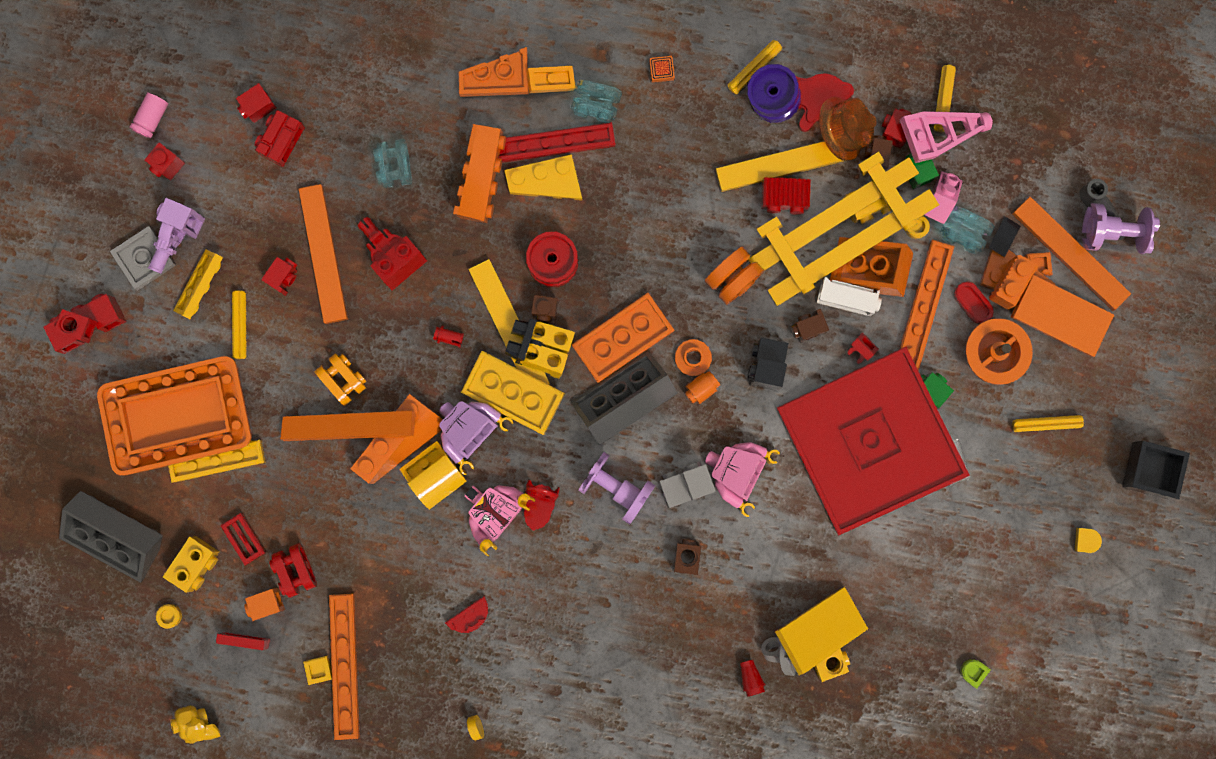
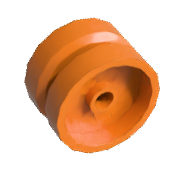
M743 246L728 256L704 281L712 290L720 288L725 283L727 284L719 293V298L726 306L752 287L765 271L758 262H752L744 269L742 268L750 259V254Z

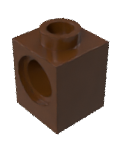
M682 539V543H676L674 572L698 575L701 546L696 545L695 540ZM688 549L693 552L694 559L692 562L684 563L681 560V553L684 550Z

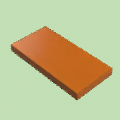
M1035 275L1032 276L1011 315V318L1090 357H1095L1114 317V314Z
M646 293L572 344V347L596 382L600 383L675 330L650 294Z

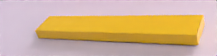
M850 135L716 168L715 171L720 190L724 192L760 183L764 177L780 178L852 160L856 156Z
M490 259L470 268V274L505 346L507 347L509 340L521 344L523 337L511 334L515 320L519 319ZM512 358L516 368L550 385L545 372L515 363L516 359Z

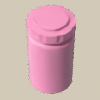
M147 92L133 119L134 123H131L129 128L141 136L152 138V132L156 130L169 103Z

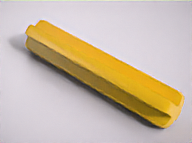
M772 40L728 84L729 90L734 94H738L749 83L751 76L759 68L766 66L782 50L780 43Z
M944 65L942 67L936 112H950L956 72L955 66ZM934 124V131L945 132L941 124Z
M240 290L232 292V357L234 359L246 358V293Z
M1081 415L1013 420L1012 426L1014 432L1082 428L1084 420Z

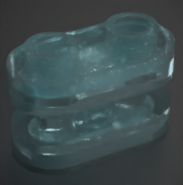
M579 80L575 91L581 95V98H573L571 109L574 111V114L585 118L587 116L596 117L598 121L603 123H610V120H615L618 110L612 106V103L620 102L622 91L615 87L587 80ZM590 98L602 100L603 103L590 100Z
M395 140V148H389L387 142L377 143V148L373 149L375 162H379L380 170L376 171L378 184H382L384 189L394 187V180L400 179L402 186L411 185L412 175L406 140ZM392 157H397L398 170L392 171Z
M955 206L949 215L953 222L944 223L940 231L943 235L942 238L949 243L963 245V249L969 253L983 252L987 242L982 236H990L995 225L964 208ZM961 225L973 230L974 233L961 228Z

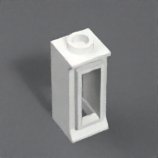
M825 277L821 281L816 303L871 317L875 311H879L882 298H879V290L873 293L872 289L836 280L830 281Z

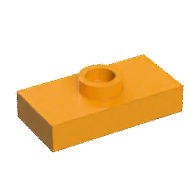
M573 66L539 67L526 70L529 93L573 91L576 88Z

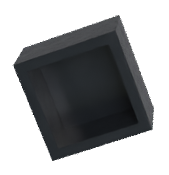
M1147 441L1133 442L1122 488L1167 500H1179L1190 453Z

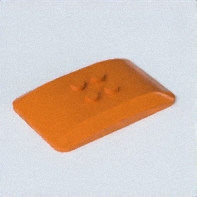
M227 356L103 384L97 392L111 468L116 474L121 476L247 447L252 439L237 364L232 358Z

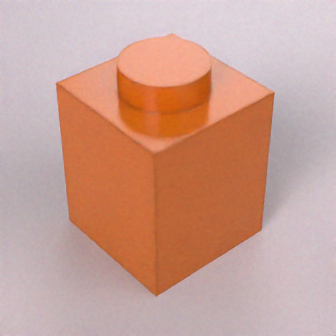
M278 588L245 598V612L248 617H251L252 621L285 610Z

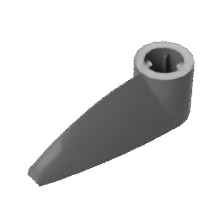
M1093 179L1081 188L1079 192L1080 198L1087 208L1091 207L1090 204L1092 203L1103 204L1106 208L1107 216L1119 217L1111 201L1106 196L1108 186L1103 180ZM1092 189L1096 191L1095 194L1091 192ZM1120 236L1119 239L1122 240L1126 236Z

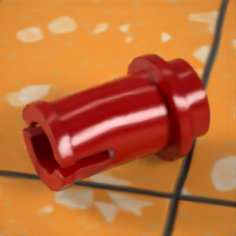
M444 326L436 327L433 340L437 341L438 344L443 342L460 348L464 333L444 329Z

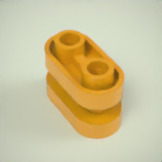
M335 353L329 358L332 366L326 370L321 365L314 372L343 406H346L352 401L348 394L353 390L360 394L366 389L364 383L367 381L358 371L354 373L349 368L351 362L343 353L340 356ZM338 372L347 381L343 387L333 378Z

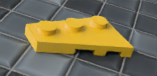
M572 155L504 170L510 194L536 197L547 196L558 199L570 198L582 201Z

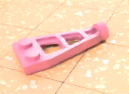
M920 112L904 116L900 119L915 163L934 159L977 133L988 131L992 128V118L987 112ZM962 121L966 132L956 136L951 122ZM929 124H941L947 137L946 140L935 143Z

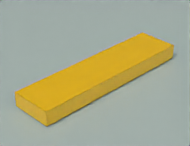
M255 440L250 441L248 446L242 449L168 467L171 483L263 464L266 461L262 441Z

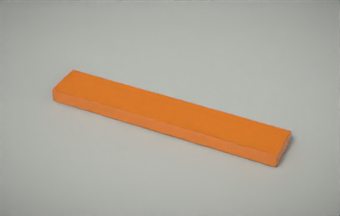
M319 184L299 188L324 324L348 320L323 186Z
M1028 197L1012 213L1112 311L1116 310L1131 295L1111 273L1031 197Z
M933 239L929 244L899 348L907 347L918 371L955 247Z
M414 411L285 416L282 419L280 439L283 441L414 436L416 413Z
M354 593L329 595L334 740L360 738L355 599Z

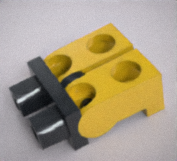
M529 319L528 322L515 320L511 334L521 336L523 339L521 344L509 340L505 354L515 358V363L543 371L559 379L563 373L575 332L546 323L536 322L537 320Z

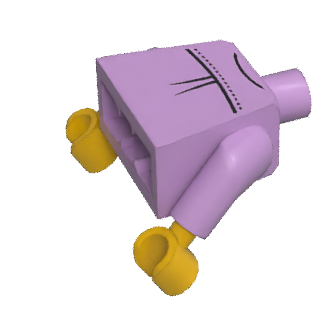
M461 401L454 407L451 403L447 402L440 408V413L445 417L439 424L443 431L441 433L443 450L455 464L458 463L460 465L459 470L464 475H467V472L463 470L462 466L469 464L474 469V464L470 460H464L463 457L468 459L497 427L495 423H499V428L502 431H508L502 426L504 420H508L513 424L511 418L501 417V413L486 403L470 402L466 404Z

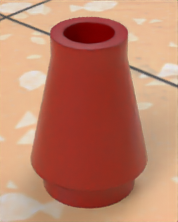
M754 660L740 663L743 692H746L747 697L765 692L764 686L766 684L755 666Z

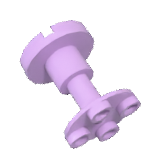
M1092 203L1090 204L1091 207L1087 208L1082 225V233H1087V239L1082 238V243L1086 250L1097 251L1101 248L1104 240H1118L1120 236L1135 237L1138 253H1152L1154 248L1153 236L1154 232H1157L1159 229L1160 221L1159 218L1154 217L1151 208L1146 207L1141 211L1137 223L1122 222L1120 217L1107 216L1106 208L1103 204Z
M603 452L578 491L585 494L593 481L615 495L613 497L614 501L628 509L622 520L630 525L656 485L647 480L640 490L627 480L621 483L602 470L610 456Z

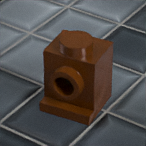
M875 135L872 137L870 145H866L864 158L868 159L879 152L884 159V163L881 166L886 171L889 167L892 141L886 140L887 138L884 136Z
M534 295L531 313L533 319L537 320L536 322L555 325L559 303L558 298Z
M821 308L813 313L814 316L808 313L798 317L799 322L790 326L793 337L795 339L798 338L800 343L829 331Z

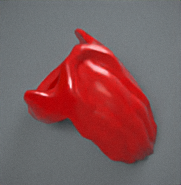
M528 480L525 492L535 498V502L532 500L527 501L526 506L530 510H524V518L527 526L533 531L543 528L549 522L555 501L559 496L560 487L553 491L549 486L543 484L533 486L531 480Z

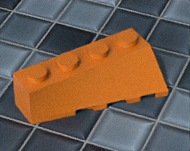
M473 124L467 149V156L470 157V161L465 162L462 171L465 184L459 186L457 194L460 206H455L453 214L460 219L487 223L488 218L493 216L494 205L491 204L492 195H496L498 182L495 181L496 172L500 173L502 159H499L500 149L504 150L506 136H503V131L499 128Z
M411 394L407 396L396 411H414L416 413L414 436L374 438L350 468L368 484L376 483L398 466L400 462L442 431L439 424L443 419Z

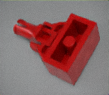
M366 217L363 220L369 228L361 221L358 223V228L362 230L376 247L374 249L370 243L366 245L371 252L373 264L370 266L393 291L425 264L427 260L407 236L402 238L392 234L388 229H384L383 231L388 236L386 238L371 219Z

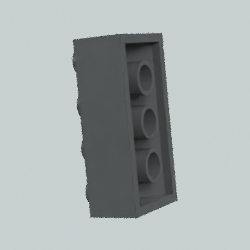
M647 351L572 400L571 404L600 445L678 393L667 373L650 352Z
M80 491L62 510L59 539L141 583L160 551L163 535L154 529L142 525L134 518L118 512L115 508L98 501L95 497Z

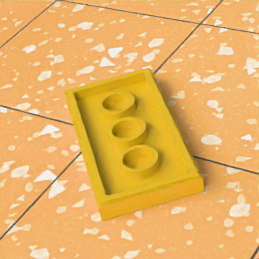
M481 351L461 393L472 399L490 405L499 413L542 435H545L565 395L564 392L485 351Z
M843 587L775 631L798 675H802L868 630V627L848 591Z

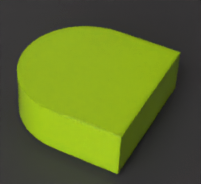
M969 659L962 664L960 673L967 683L977 689L991 669L978 660Z

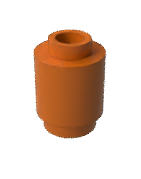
M710 371L705 374L701 373L685 386L687 389L685 395L692 404L697 402L700 405L717 392L720 383Z

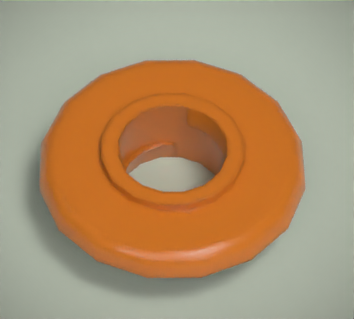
M690 339L683 342L677 348L675 362L682 373L689 376H698L709 369L712 362V354L704 342ZM691 351L698 352L700 354V362L690 364L687 360V353Z

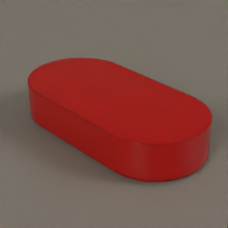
M962 282L955 288L954 298L973 322L981 324L993 317L994 310L992 305L974 283Z

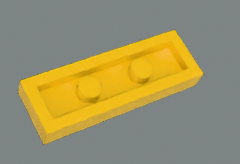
M205 249L173 310L174 312L191 319L199 309L201 298L209 290L210 281L214 274L219 271L223 257Z

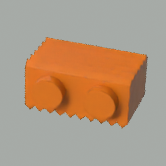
M1017 255L1009 260L1010 263L1007 264L1005 271L1002 272L1003 275L1000 276L1001 279L998 280L996 287L993 288L994 291L991 292L992 295L989 296L991 301L1008 310L1016 306L1038 267L1036 263L1022 255Z

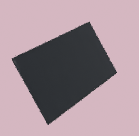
M1004 217L989 248L1005 257L1021 226Z

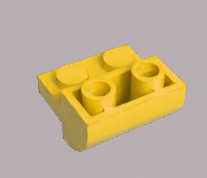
M438 441L399 469L407 480L409 487L429 510L467 482Z

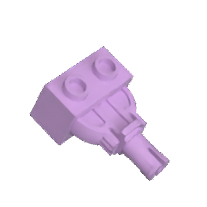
M165 198L164 203H161L157 209L156 220L161 222L162 225L158 240L153 244L156 251L148 266L149 269L162 274L169 256L176 255V247L182 242L184 236L187 235L196 239L205 220L203 216L193 209L168 198Z

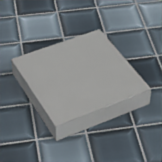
M150 226L110 251L133 288L137 291L176 266L171 256H169L162 274L148 268L156 251L153 244L158 240V236Z

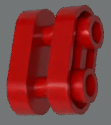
M300 543L289 547V555L286 556L281 550L272 554V560L269 561L272 571L277 573L280 582H278L280 592L283 596L287 595L289 598L300 594L299 586L301 585L306 590L317 587L316 577L305 550ZM292 563H294L299 575L296 578L290 566Z

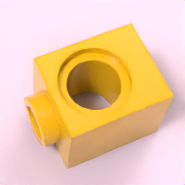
M839 649L814 667L818 679L824 682L848 673L847 665H850L847 653ZM835 657L837 659V666L832 670L827 669V660Z

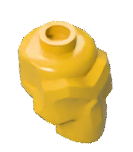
M193 705L179 708L175 711V719L170 720L173 734L178 733L179 737L185 740L186 743L193 744L197 741L212 740L221 736L215 724H208L205 708L197 710Z

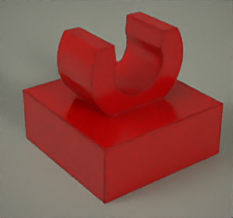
M862 332L851 344L852 347L849 349L848 354L850 355L854 351H858L861 357L856 362L860 364L864 359L868 361L872 358L879 348Z

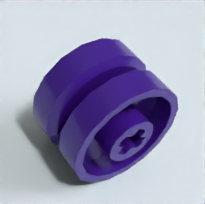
M768 64L759 68L751 76L747 95L754 112L762 120L770 123H781L790 119L797 112L801 103V91L795 74L788 67L780 64Z

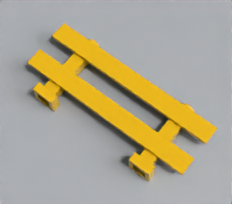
M877 152L858 164L862 175L864 176L868 173L872 179L871 182L785 236L779 230L783 226L777 216L757 228L763 239L767 237L771 245L750 257V263L758 262L764 270H767L782 260L791 276L768 290L777 306L799 292H802L803 295L815 288L814 283L902 228L905 231L911 229L918 224L916 222L918 218L939 206L930 189L908 203H905L896 188L919 174L910 158L905 159L885 172L881 166L884 163V159ZM881 197L884 198L892 213L804 268L794 254L795 251Z

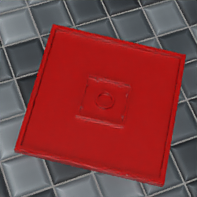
M906 346L777 407L838 536L970 476Z

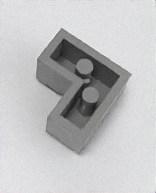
M697 462L684 467L686 472L677 475L676 471L662 475L664 480L659 481L668 508L716 492L706 464L700 466V463Z

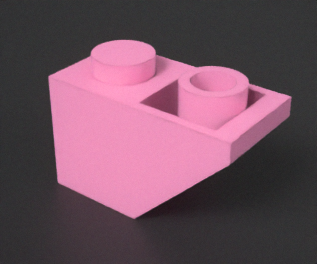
M941 171L932 190V194L939 203V206L925 215L944 224L958 201L963 181L952 173Z

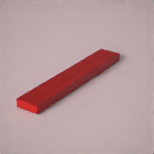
M611 122L506 137L504 150L500 149L499 159H502V163L615 147L613 125Z

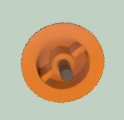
M991 319L979 324L971 332L966 343V359L969 367L976 376L991 384L1002 385L1018 380L1028 370L1032 361L1033 349L1029 336L1022 327L1010 320Z

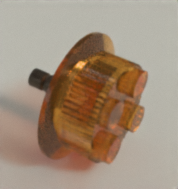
M831 97L821 107L819 115L821 132H818L817 136L820 141H825L829 150L837 158L849 161L859 155L861 148L870 145L874 137V127L877 121L875 116L870 113L867 106L859 98L843 100L839 97Z

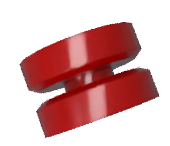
M545 232L536 236L530 242L526 252V263L532 277L539 284L549 288L560 287L569 283L575 276L578 269V254L574 243L566 235L559 232ZM557 257L555 262L548 261V258L553 259Z

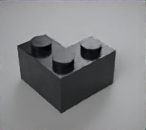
M760 338L758 343H754L751 356L755 357V361L749 366L747 379L751 380L750 386L778 391L783 387L787 367L785 360L789 343Z

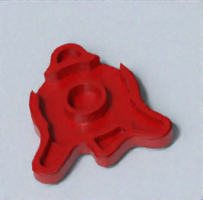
M826 73L817 74L810 78L796 76L801 91V103L798 109L804 110V114L799 122V129L807 132L816 122L828 120L840 114L847 100L854 94L853 86L850 83L843 82L834 75Z

